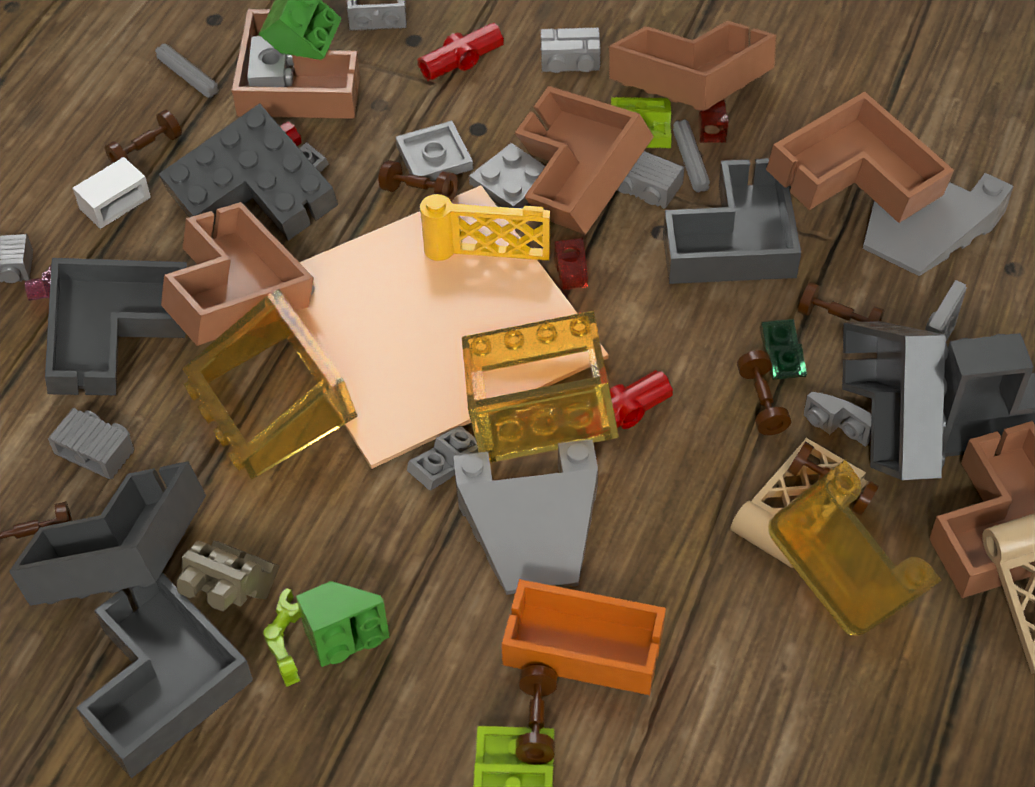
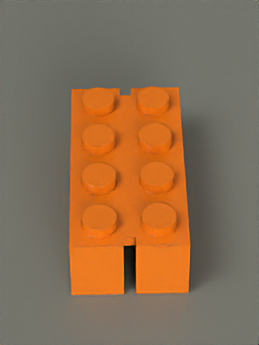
M519 579L511 607L512 615H509L502 641V662L504 666L524 669L531 665H544L552 668L558 677L650 695L664 631L666 608Z

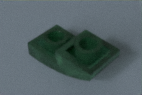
M794 319L761 322L760 331L764 351L769 354L772 362V368L770 369L772 379L806 377L807 372L802 344H798Z

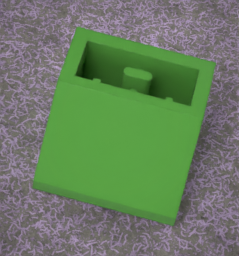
M275 0L259 35L281 54L322 60L325 58L342 18L322 0Z
M329 581L296 596L305 634L321 667L328 664L341 663L349 655L362 649L375 648L385 639L390 638L384 601L381 595Z

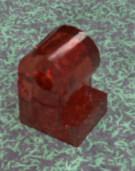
M725 99L707 110H699L698 127L700 143H726L729 120ZM716 126L720 131L716 134H709L705 132V127Z
M583 238L555 241L554 261L559 274L561 290L587 287L588 274ZM566 249L577 250L575 252L562 253Z

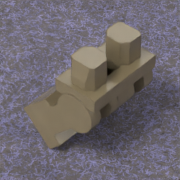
M197 541L190 551L188 550L182 556L183 571L177 579V591L179 594L191 598L195 597L202 590L207 593V602L211 607L223 612L232 603L242 606L247 600V595L253 598L267 599L280 565L255 555L247 554V552L219 541H213L212 545Z

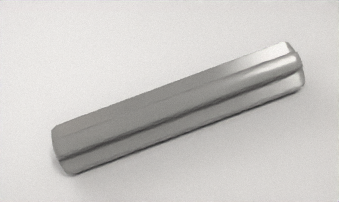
M162 44L156 48L157 58L204 96L212 98L214 94L218 93V84L169 45Z
M685 119L682 121L677 120L673 124V132L693 190L698 193L707 191L710 181L690 124Z

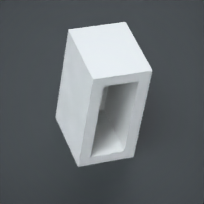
M125 157L73 187L79 209L100 229L151 198L145 176Z

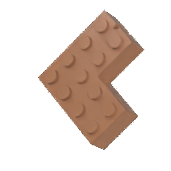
M248 9L232 87L237 117H241L260 103L271 117L355 119L360 84L357 51L328 50L325 58L322 60L292 55L294 65L290 66L293 71V86L249 87L247 77L251 39L253 36H260L259 32L270 10Z
M731 21L722 23L694 40L645 26L609 46V77L612 80L621 82L624 86H633L645 90L648 94L666 97L672 102L688 104L696 110H707L774 68L776 35L754 28L750 31V46L748 47L749 27Z
M548 86L534 105V109L549 130L546 131L535 113L529 112L515 132L530 155L549 161L524 197L531 206L543 207V210H549L550 222L586 235L654 136L639 113Z
M865 91L775 143L766 168L785 188L790 185V193L808 210L856 183L898 223L942 197L954 172L947 163Z
M241 202L216 209L213 239L214 214L212 211L186 218L183 249L197 265L164 275L161 306L197 346L309 307L314 277Z
M1033 421L1006 428L1002 436L996 431L969 439L961 464L983 502L936 517L929 540L961 598L1002 586L996 565L990 560L984 548L983 531L986 528L1035 513V424ZM1035 561L1029 564L1035 566ZM1021 566L1009 569L1013 582L1029 578L1032 575V572Z

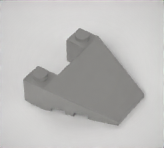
M987 173L981 177L971 192L949 182L942 197L900 223L874 201L863 249L920 276L949 258L950 253L960 247L963 249L970 245L975 237L980 234L986 235L992 231L1006 212L1014 186Z
M593 439L558 443L559 473L492 481L488 451L453 455L459 509L463 516L467 518L477 542H480L484 549L487 560L506 595L515 594L519 579L562 588L578 586L594 502L597 495L598 465Z

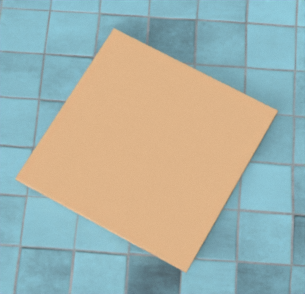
M481 185L455 196L452 204L497 207ZM420 211L299 262L314 277L313 285L315 291L310 296L309 307L278 318L371 469L431 442L458 426L463 427L608 359L609 356L538 260L453 254L444 261L431 260L424 253ZM460 216L461 219L470 225L477 221L473 217ZM505 219L493 220L501 227L509 223ZM486 226L478 230L486 237L494 233ZM515 230L510 232L516 238H521ZM467 236L462 240V243L476 244L478 242L471 236ZM502 238L495 241V243L499 246L509 245V243Z

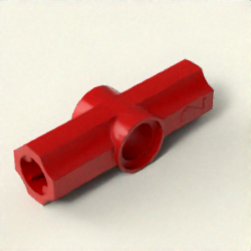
M494 22L465 36L461 33H453L444 41L443 47L418 58V67L427 81L433 80L457 67L463 71L469 70L476 65L480 56L504 45V37Z
M655 370L627 387L623 384L613 386L604 394L601 402L573 417V425L582 440L593 439L594 442L618 427L629 429L635 426L643 418L647 410L670 398L673 395V388L669 383L668 377L662 371L658 372Z

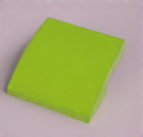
M611 97V105L641 115L654 136L646 148H671V101L668 98Z
M477 726L474 787H553L554 757L551 761L544 764H528L516 757L515 747L517 738L523 734L532 733L531 728ZM554 728L540 729V733L546 734L554 740Z

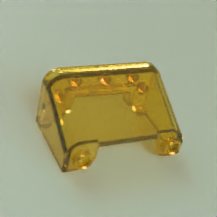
M844 460L777 512L770 519L768 530L774 543L839 626L846 633L859 636L872 630L928 592L941 581V578L925 560L918 557H910L895 566L848 507L860 495L862 487L858 475L848 462Z

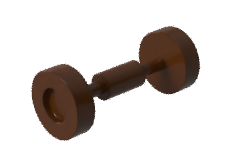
M163 110L156 115L159 128L152 132L148 130L131 141L132 144L125 149L117 142L112 141L105 146L107 157L112 164L123 157L129 161L128 153L133 150H141L156 140L155 137L163 132L169 139L175 140L182 135L178 121L170 111Z
M387 160L380 168L378 182L380 188L384 191H396L402 181L406 182V185L425 190L429 187L434 188V194L444 195L451 202L456 196L458 179L454 173L443 171L438 175L436 182H432L428 177L413 174L403 176L402 166L396 161Z
M809 282L798 307V312L807 316L811 313L814 305L828 309L829 314L847 321L854 319L859 322L882 321L885 312L884 309L874 306L867 318L854 313L855 309L834 301L830 304L817 299L820 285Z
M762 350L748 352L739 358L737 367L743 378L756 379L754 386L760 404L765 406L766 409L759 413L755 419L758 431L763 435L779 434L791 425V418L786 408L772 407L771 405L774 400L767 380L762 378L772 368L769 354Z
M805 441L787 472L797 476L802 466L805 465L820 475L819 479L839 491L844 489L856 496L858 499L851 511L861 516L875 495L879 485L869 481L863 491H859L846 483L847 479L827 466L823 469L808 460L807 458L814 449V446Z
M67 502L55 504V519L39 522V519L13 525V529L0 532V539L15 536L18 539L35 535L40 527L72 521Z
M531 665L520 672L519 687L524 693L534 696V699L529 704L528 726L532 729V733H526L517 738L515 755L519 760L528 764H544L553 759L555 742L550 736L540 733V729L544 727L545 702L541 697L555 692L557 689V673L552 668L544 665Z

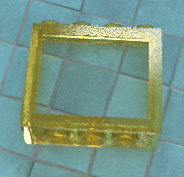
M280 289L267 295L182 368L188 379L187 382L183 383L193 401L198 398L200 399L202 404L198 408L208 424L213 421L215 422L217 428L213 429V432L222 447L227 445L231 447L233 451L228 453L234 466L238 472L245 469L251 480L358 417L344 379ZM287 338L318 384L247 443L208 383Z
M594 311L461 337L468 412L479 452L488 451L490 463L558 450V443L593 439L594 443L619 438ZM588 351L593 378L491 398L486 397L483 376L485 371Z

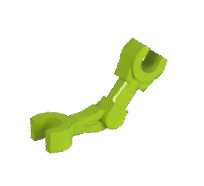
M288 588L280 594L275 620L272 624L269 623L263 631L265 641L277 660V666L286 687L300 681L296 672V665L291 655L289 656L285 649L283 638L284 631L289 623H295L301 618L298 603L289 604L293 600L292 590Z

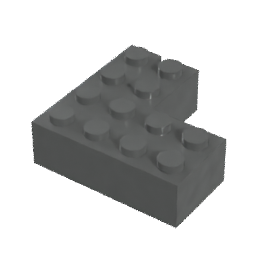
M260 103L159 173L167 192L188 217L212 211L214 214V226L216 209L239 202L244 205L253 198L288 241L311 225L306 209L303 206L304 204L308 203L311 215L315 221L338 205L333 187Z
M749 159L721 161L718 187L722 208L665 210L663 240L669 284L797 278L801 248L789 186L785 188L766 170L769 159H755L752 185H747L750 168Z
M52 258L45 367L47 394L79 395V389H85V395L116 396L119 337L185 338V332L161 306L164 275L187 268V262Z
M882 321L844 323L843 353L877 352V358L843 359L842 390L872 399L870 468L900 480L942 478V467L945 463V453L942 448L943 432L946 428V417L943 410L944 396L947 392V382L944 374L945 360L948 357V346L945 342L946 335Z
M1021 333L996 334L990 337L961 338L950 341L948 357L945 360L944 374L947 382L943 410L946 417V428L943 432L942 446L945 457L964 455L969 439L996 431L1002 436L1006 428L1033 421L1035 424V373H1032L1034 367Z
M189 461L160 467L159 473L167 488H165L155 468L129 473L101 515L40 527L9 571L29 606L43 603L54 604L60 600L76 597L82 599L92 594L103 592L115 593L125 588L135 586L147 587L156 583L206 497Z
M161 573L156 583L150 586L129 588L138 608L135 612H133L127 595L123 590H120L94 610L105 634L128 657L132 664L76 707L86 728L131 779L253 681L247 660L185 596L178 593L177 587L163 573Z

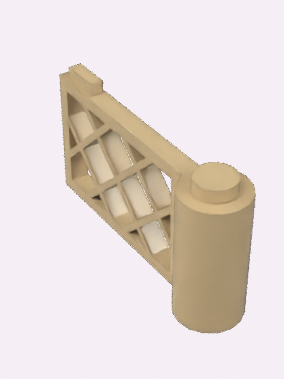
M808 438L801 443L753 500L743 504L731 524V531L791 568H794L797 564L803 566L813 551L810 543L850 495L857 498L846 490L841 489L839 491L829 484L810 485L807 475L818 473L804 465L797 474V476L800 475L803 486L786 487L784 478L786 476H794L787 472L805 441L814 446L810 454L820 459L821 465L818 466L823 469L827 466L837 473L842 472L851 477L852 479L846 483L861 492L868 483L864 479L866 472ZM830 493L831 504L816 505L813 494ZM806 495L809 506L792 507L789 496ZM782 497L785 508H772L765 504L764 501L766 498ZM812 515L814 525L808 530L798 524L794 516Z
M1034 513L986 528L982 534L986 553L996 565L1031 673H1035V625L1026 621L1023 611L1028 601L1035 603V596L1032 595L1035 587V566L1029 564L1035 561ZM1021 566L1032 572L1025 590L1014 585L1009 569Z

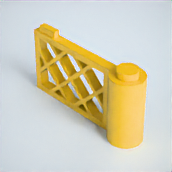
M440 194L427 196L420 204L424 253L431 260L444 261L453 254L548 261L550 259V211L543 210V207L524 206L521 209L452 204L449 198ZM460 216L473 217L477 221L470 225L461 219ZM505 219L509 223L501 227L493 220ZM538 221L543 222V224L533 229L526 222ZM486 226L494 233L486 237L478 230ZM517 228L526 235L518 239L510 232ZM467 236H471L478 242L476 244L462 243V240ZM502 238L506 242H508L509 245L499 246L495 243V241ZM534 240L543 249L530 248L526 244Z

